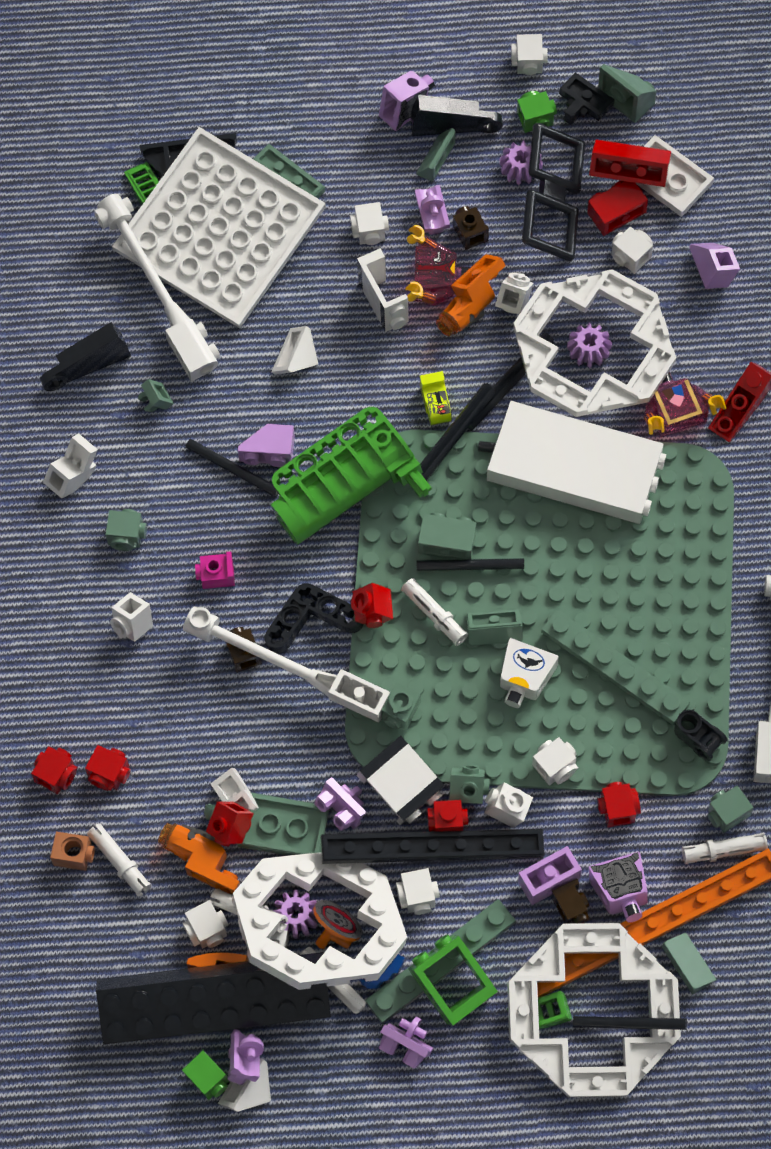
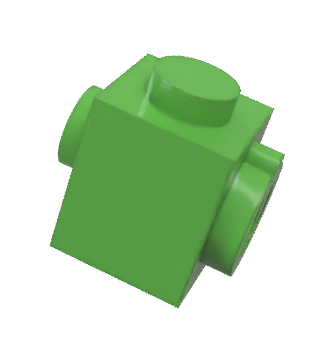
M530 91L523 94L520 99H517V114L524 133L533 131L535 123H541L548 127L553 125L557 109L554 100H549L546 91L541 93Z

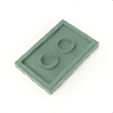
M251 793L259 808L256 811L249 810L254 813L251 819V827L246 833L243 843L237 844L238 847L286 856L321 852L320 837L321 834L326 832L330 809L326 812H321L314 803Z

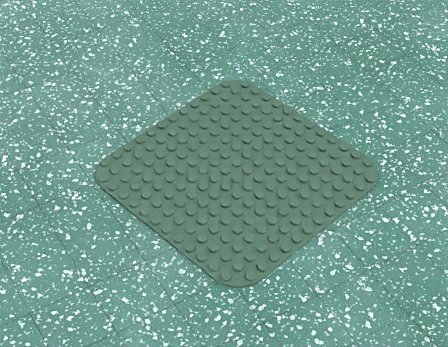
M418 429L405 430L398 433L406 442L414 457L421 463L446 431ZM465 432L428 478L427 482L432 487V490L425 497L422 496L420 498L409 484L403 486L400 481L394 484L390 479L362 499L355 590L370 583L391 589L393 619L383 623L379 628H368L364 624L360 631L352 633L349 673L390 693L396 682L421 693V703L407 730L402 728L393 729L386 725L383 719L380 722H376L346 708V741L353 757L362 767H365L398 737L402 736L440 781L450 784L452 767L463 768L464 765H475L479 769L485 770L484 778L490 779L489 786H500L505 782L512 787L602 792V788H605L607 784L622 782V784L630 783V788H635L638 794L683 796L705 788L718 776L726 761L729 741L734 486L728 469L716 455L693 444L660 442L664 444L662 453L667 455L663 469H657L655 477H659L656 492H650L648 500L652 501L648 516L643 515L640 524L487 481V469L493 453L479 452L478 445L479 441L497 443L498 433ZM440 513L448 518L466 517L477 522L472 559L524 558V569L417 571V560H458L418 553V540L423 514ZM414 578L446 612L449 611L453 615V620L467 633L466 613L520 609L523 626V640L520 642L559 656L558 666L536 700L524 697L520 708L507 705L505 699L508 690L500 687V679L508 643L470 645L467 637L464 642L455 646L441 630L438 631L434 627L435 623L401 591L402 586L409 579ZM559 609L689 700L690 705L686 710L697 712L711 725L720 729L726 735L728 741L716 749L712 754L713 758L711 761H705L699 757L693 749L675 735L673 725L542 634V627L554 612ZM689 721L681 723L686 730H693L695 728ZM560 737L564 743H570L577 753L575 756L576 766L578 769L565 782L561 784L554 782L549 786L533 767V756L539 752L538 749L543 743L548 740L553 742Z

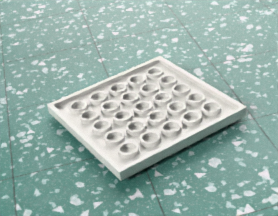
M198 127L128 225L162 281L238 328H241L326 208V203ZM121 234L112 246L113 250L140 266Z

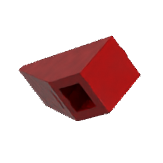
M750 362L725 401L726 409L720 408L708 429L730 443L771 389V372L757 363Z

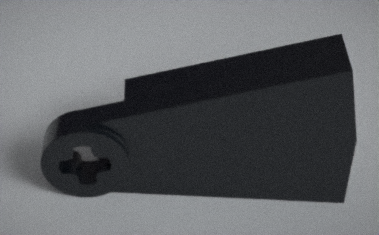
M418 95L411 111L412 136L439 135L450 128L455 129V133H495L503 127L502 115L498 112L480 110L479 101Z
M110 322L56 355L59 365L45 372L40 377V381L45 391H55L62 388L68 382L131 357L121 331Z

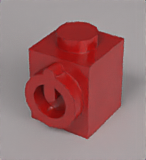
M370 583L352 591L351 607L354 610L356 622L365 624L368 628H379L383 623L393 619L391 589Z
M97 745L85 767L88 776L87 780L92 785L105 791H111L112 788L117 790L121 783L124 784L127 781L131 772L126 755L122 751L115 748L108 750L100 745Z
M48 746L46 751L41 752L34 762L35 768L31 773L34 782L57 795L61 789L66 790L73 782L78 769L73 763L72 755L62 748L58 747L55 750Z
M622 782L609 783L605 788H602L601 798H597L599 813L605 814L607 827L635 823L636 815L641 814L640 801L636 789H631L630 783L622 784Z
M461 800L433 801V808H427L429 832L463 831V825H468L467 808L462 809Z
M217 802L206 833L215 837L214 841L223 846L229 847L230 844H242L246 833L251 827V819L254 813L235 802Z

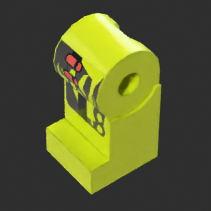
M443 371L420 375V389L430 425L451 422V410Z

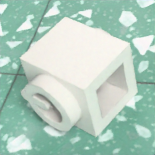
M542 34L517 35V43L511 44L512 66H517V74L534 75L542 73L543 63L548 62L547 48L542 47Z
M380 202L356 205L355 214L350 215L353 238H359L360 245H375L385 241V231H389L387 215L382 216Z
M629 227L624 233L619 232L612 241L613 259L617 264L625 266L634 274L652 258L653 242L642 230H634L632 227Z
M509 273L508 277L501 284L495 306L502 308L508 313L520 314L529 301L534 283L530 282V279L524 274Z
M130 592L112 607L113 618L110 620V624L121 639L128 637L135 642L153 627L150 604Z
M560 737L553 742L548 740L543 743L538 749L539 752L533 756V767L549 786L554 782L557 784L565 782L578 769L576 766L575 756L577 753L570 743H564Z
M504 782L497 788H492L489 791L485 800L488 804L485 814L514 828L524 822L533 797Z
M429 868L401 873V882H396L401 909L407 908L408 913L414 912L416 915L430 912L431 908H435V898H440L437 881L431 882Z
M210 900L185 912L187 921L182 924L194 947L200 944L202 949L207 946L213 948L224 941L223 938L227 936L225 927L228 926V922L221 910L216 912Z

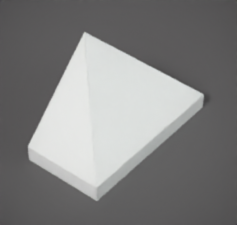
M309 327L290 328L272 369L274 375L291 373L318 365Z
M260 1058V1077L256 1082L248 1079L243 1085L230 1082L218 1104L239 1112L270 1102L267 1062Z

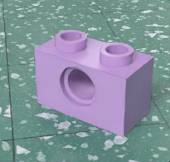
M568 846L519 872L518 883L531 905H534L552 895V890L572 880H579L582 869Z

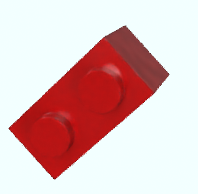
M618 181L611 189L603 193L598 192L590 198L587 214L602 235L605 236L647 213L648 199L636 183Z

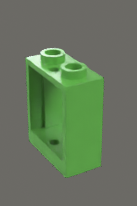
M447 934L434 943L436 948L428 954L424 951L412 960L413 965L408 970L446 1024L453 1026L498 991L459 936H449ZM456 948L480 982V985L449 1008L423 971Z

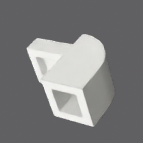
M80 434L73 436L65 456L50 464L43 483L60 498L75 492L88 480L95 470L96 464L93 460L98 449Z

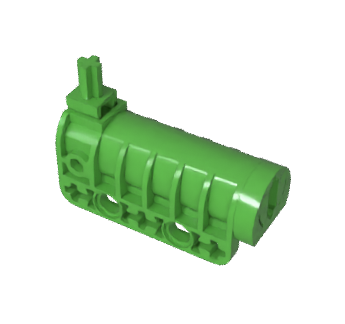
M367 407L273 474L272 483L279 494V499L274 501L271 507L280 525L289 537L299 545L390 479L394 484L398 481L403 486L409 484L420 498L427 496L432 487L421 475L423 471L420 463L384 414L376 407ZM369 415H370L371 417H375V416H376V418H375V419H376V423H375V424H372L371 422H368V423H367V418H366V417L369 416ZM359 422H360V425L363 426V428H364L362 431L360 430L359 426L357 425ZM348 430L357 432L349 440L343 439V434ZM337 438L339 439V441H340V443H341L340 446H339V444L336 445L335 439H337ZM328 446L332 448V452L329 454L324 453L323 448ZM314 454H317L318 457L320 456V460L318 462ZM309 460L314 463L304 472L299 469L300 464L304 461ZM294 468L298 475L297 477L295 476V474L293 475L292 470ZM283 476L286 479L289 478V482L285 485L280 484V478Z

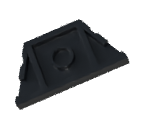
M236 133L215 136L235 148L237 143ZM190 139L140 145V151L161 180Z

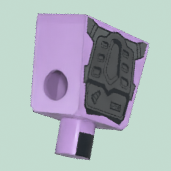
M409 71L383 87L379 117L393 130H399L411 120V111L417 96H428V91L435 87L433 79L429 75L420 78L415 72Z
M640 852L589 866L590 883L608 913L613 915L623 912L627 922L639 920L642 917L639 907L648 903L647 886Z

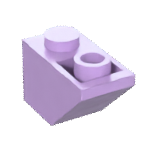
M716 243L691 244L689 248L705 289L729 287L740 270L732 248Z
M266 424L238 446L239 462H244L248 465L266 463L275 467L284 466L293 458L294 426Z

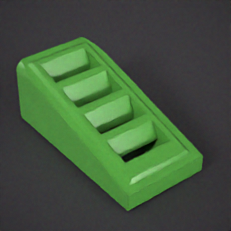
M147 162L124 172L141 206L147 199L145 196L151 194L159 183ZM143 170L146 171L145 174H143V175H141V176H139V177L133 178V176H132V175H134V174H136V173H139V172H141V171H143ZM147 178L150 179V180H148V181H146V182H144V183H141V184L137 185L138 182H140V181H142V180H144V179H147ZM153 184V187H151V188H149V189H146V190H144V191H141V189H143V188H145V187H148V186H150V185Z
M562 991L538 998L539 1030L572 1020L566 996ZM553 1002L558 1003L560 1015L556 1016ZM542 1005H546L549 1014L548 1019L544 1018Z

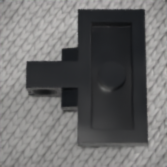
M574 73L559 90V94L568 100L566 103L568 108L564 111L563 120L570 125L580 115L585 117L587 114L599 121L614 106L615 99L577 73Z

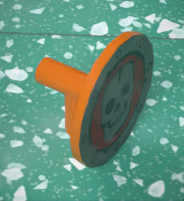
M325 900L317 901L314 905V916L325 928L315 942L319 948L325 949L331 940L348 949L352 942L360 939L363 933L362 928L356 918L340 905Z

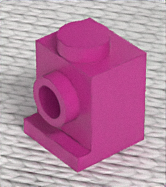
M231 551L226 552V554L200 556V564H195L196 580H201L203 589L235 586Z

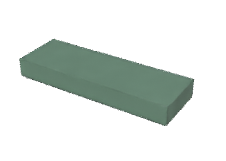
M270 144L253 158V160L316 198H319L325 192L324 185Z

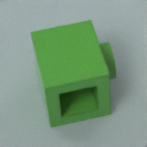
M204 1050L182 1069L186 1077L208 1100L213 1096L215 1098L219 1097L228 1087L226 1085L229 1082L227 1075Z

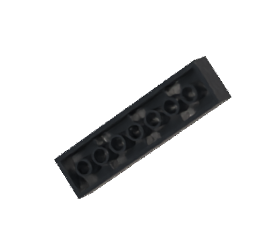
M324 952L302 954L299 956L316 964ZM249 961L97 979L96 985L103 1045L331 1017L328 986L326 983L311 985L310 989L298 990L251 964Z

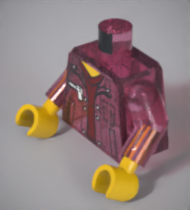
M414 225L409 229V232L413 234L407 237V242L409 244L418 242V246L415 248V281L411 282L405 290L411 291L407 295L409 302L420 301L436 306L455 296L451 285L471 267H457V253L452 252L424 235V230L421 226Z

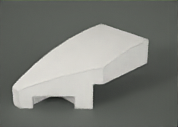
M230 768L211 783V786L222 802H235L247 810L256 811L259 808L235 768Z

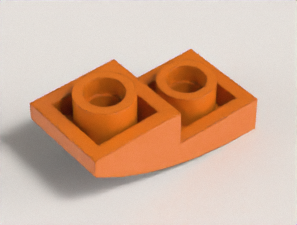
M207 953L188 958L187 967L194 968L248 961L247 955L236 953Z

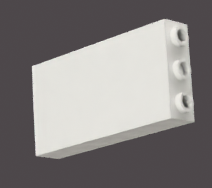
M510 401L487 469V481L640 524L643 515L648 516L652 501L648 500L650 492H656L659 477H655L657 469H663L667 454L662 453L663 443Z

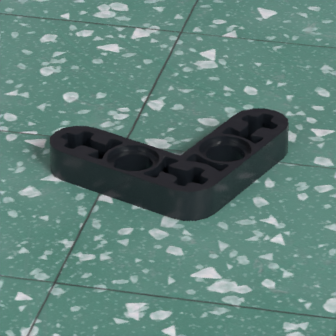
M304 583L294 590L266 631L264 640L270 651L276 654L285 652L311 615L347 633L360 631L364 624L356 621L347 623L344 616L348 618L355 616L350 603L312 584ZM309 593H310L313 600H311V599H309V598H306V599L303 601V599H302L301 596H302V595L307 596V595H309ZM327 603L336 605L335 610L329 614L323 613L322 607ZM297 613L299 619L295 623L289 624L285 622L288 614ZM281 636L283 641H276L274 644L272 639L274 637L279 638Z

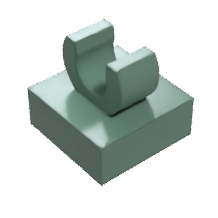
M148 379L141 385L144 392L138 396V399L144 402L149 399V404L144 408L145 411L151 413L156 411L157 408L167 410L174 404L163 383Z

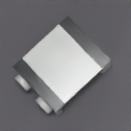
M381 248L357 258L358 283L383 329L387 332L391 329L397 330L402 328L409 322L408 297L404 294L386 302L378 287V284L386 281L385 256Z
M402 736L398 737L357 774L363 783L367 781L399 817L397 820L399 825L405 821L409 824L422 814L419 809L426 802L431 806L433 801H437L442 796L439 791L445 786Z

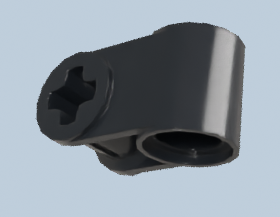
M694 710L682 711L674 726L675 735L705 761H711L713 758L712 754L716 749L728 741L726 735L720 729L711 725ZM689 721L695 728L693 730H686L681 723Z

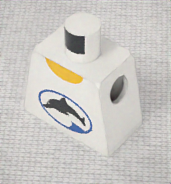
M510 638L500 679V687L508 690L505 703L511 707L520 708L524 697L536 700L556 670L559 656Z

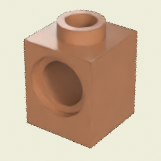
M56 831L50 859L54 866L86 871L88 862H93L95 847L92 846L89 836ZM72 847H79L81 849L80 853L76 856L67 855L68 850Z

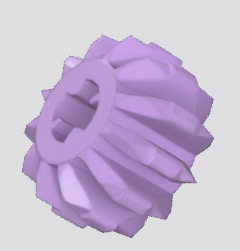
M524 140L521 146H517L513 142L511 149L505 147L503 156L500 157L502 175H507L509 182L516 179L518 186L522 180L530 184L531 178H533L528 173L531 145L526 147ZM540 154L539 169H542V167H543V162H542V160H541V154Z
M589 322L586 329L579 325L576 332L570 333L567 349L570 351L571 359H577L579 366L586 362L590 369L592 362L600 366L602 360L609 357L612 342L608 340V331L601 332L602 327L600 325L594 329Z
M294 890V897L290 898L284 892L283 899L285 902L275 901L277 909L274 912L288 917V922H281L287 924L285 930L288 931V934L292 931L293 938L297 939L299 936L298 931H302L305 936H308L309 930L307 926L310 928L317 927V922L314 920L316 917L313 913L316 900L309 901L310 895L307 892L300 898L298 890ZM294 910H299L298 918H292Z

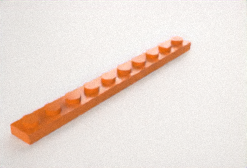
M768 848L642 912V917L635 922L624 921L620 924L638 944L643 946L771 881V851ZM618 953L564 954L565 981L537 982L538 998L618 959Z

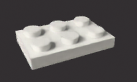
M654 135L644 147L671 151L665 187L641 183L636 184L682 217L714 183V177Z

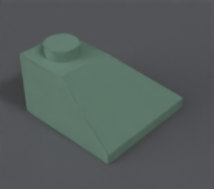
M605 64L600 67L598 88L615 99L614 107L631 121L636 123L655 105L657 91L650 82L643 81L636 75Z

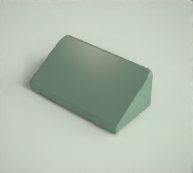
M450 128L438 135L416 173L418 176L431 182L434 181L455 145V129Z
M520 609L466 613L470 645L508 643L510 638L518 641L523 640Z
M686 932L663 943L662 949L692 995L716 981L713 973Z

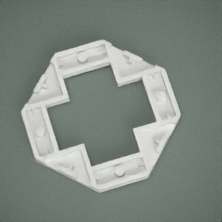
M614 270L602 271L599 275L589 277L582 275L567 278L564 282L554 284L552 282L540 284L515 320L513 326L531 392L576 417L649 402L676 361V355L670 343L669 332L665 318L662 316L657 293ZM600 294L641 317L632 330L630 338L650 348V351L627 385L603 373L592 391L589 392L548 369V366L557 355L559 347L539 337V334L562 301L585 313L596 296Z
M321 852L263 858L233 892L232 903L234 910L236 909L242 938L246 942L249 962L298 990L310 989L311 985L326 983L327 986L349 984L350 980L365 978L366 982L376 981L406 944L407 935L387 876L363 863L322 864ZM322 875H325L367 898V901L359 909L357 918L378 930L355 959L329 946L316 964L270 940L280 927L281 919L261 909L262 905L284 879L309 892Z
M619 923L562 924L507 982L509 1041L567 1097L627 1096L681 1037L680 1030L650 1029V1037H624L622 1039L624 1066L569 1067L568 1038L539 1039L537 982L565 981L564 954L618 953L620 981H648L649 1018H680L678 979L656 961L657 959L644 946L638 944Z

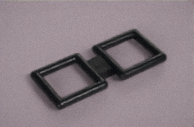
M535 123L532 131L528 173L531 177L540 180L539 192L530 189L526 193L522 242L525 245L566 261H573L575 258L579 209L566 203L565 198L566 191L573 194H578L581 191L585 143L578 138L544 124ZM542 135L575 148L572 181L539 169ZM536 202L568 214L565 249L533 237Z

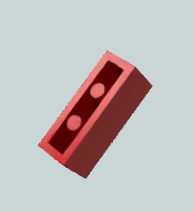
M595 140L589 176L665 187L671 151Z

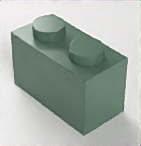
M440 513L423 514L418 540V553L458 560L472 559L477 522L466 517L448 518Z

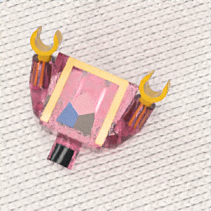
M669 372L651 400L646 403L644 420L648 426L649 434H653V430L658 429L659 436L662 438L706 423L709 413L708 409H710L712 415H716V409L723 408L725 410L726 405L723 396H712L697 385L691 384L687 378L674 382Z

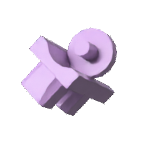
M440 185L429 189L415 190L425 233L432 235L450 228Z
M332 777L326 781L314 803L321 812H326L331 807L337 812L334 815L333 822L340 831L350 826L353 829L357 828L361 824L360 820L366 813L362 808L364 803L358 798L362 790L358 786L352 790L345 784L340 786Z
M417 1016L412 1023L404 1018L400 1021L399 1026L406 1029L407 1032L391 1023L384 1025L380 1032L384 1035L379 1049L387 1054L394 1055L399 1044H402L408 1048L402 1061L412 1068H417L424 1057L430 1056L434 1048L414 1037L416 1035L424 1039L427 1035V1031L419 1027L422 1019Z
M233 1030L231 1033V1047L228 1050V1058L230 1059L229 1081L243 1085L247 1079L253 1082L258 1080L260 1077V1055L264 1051V1044L259 1037H256L254 1034L245 1036L240 1030Z

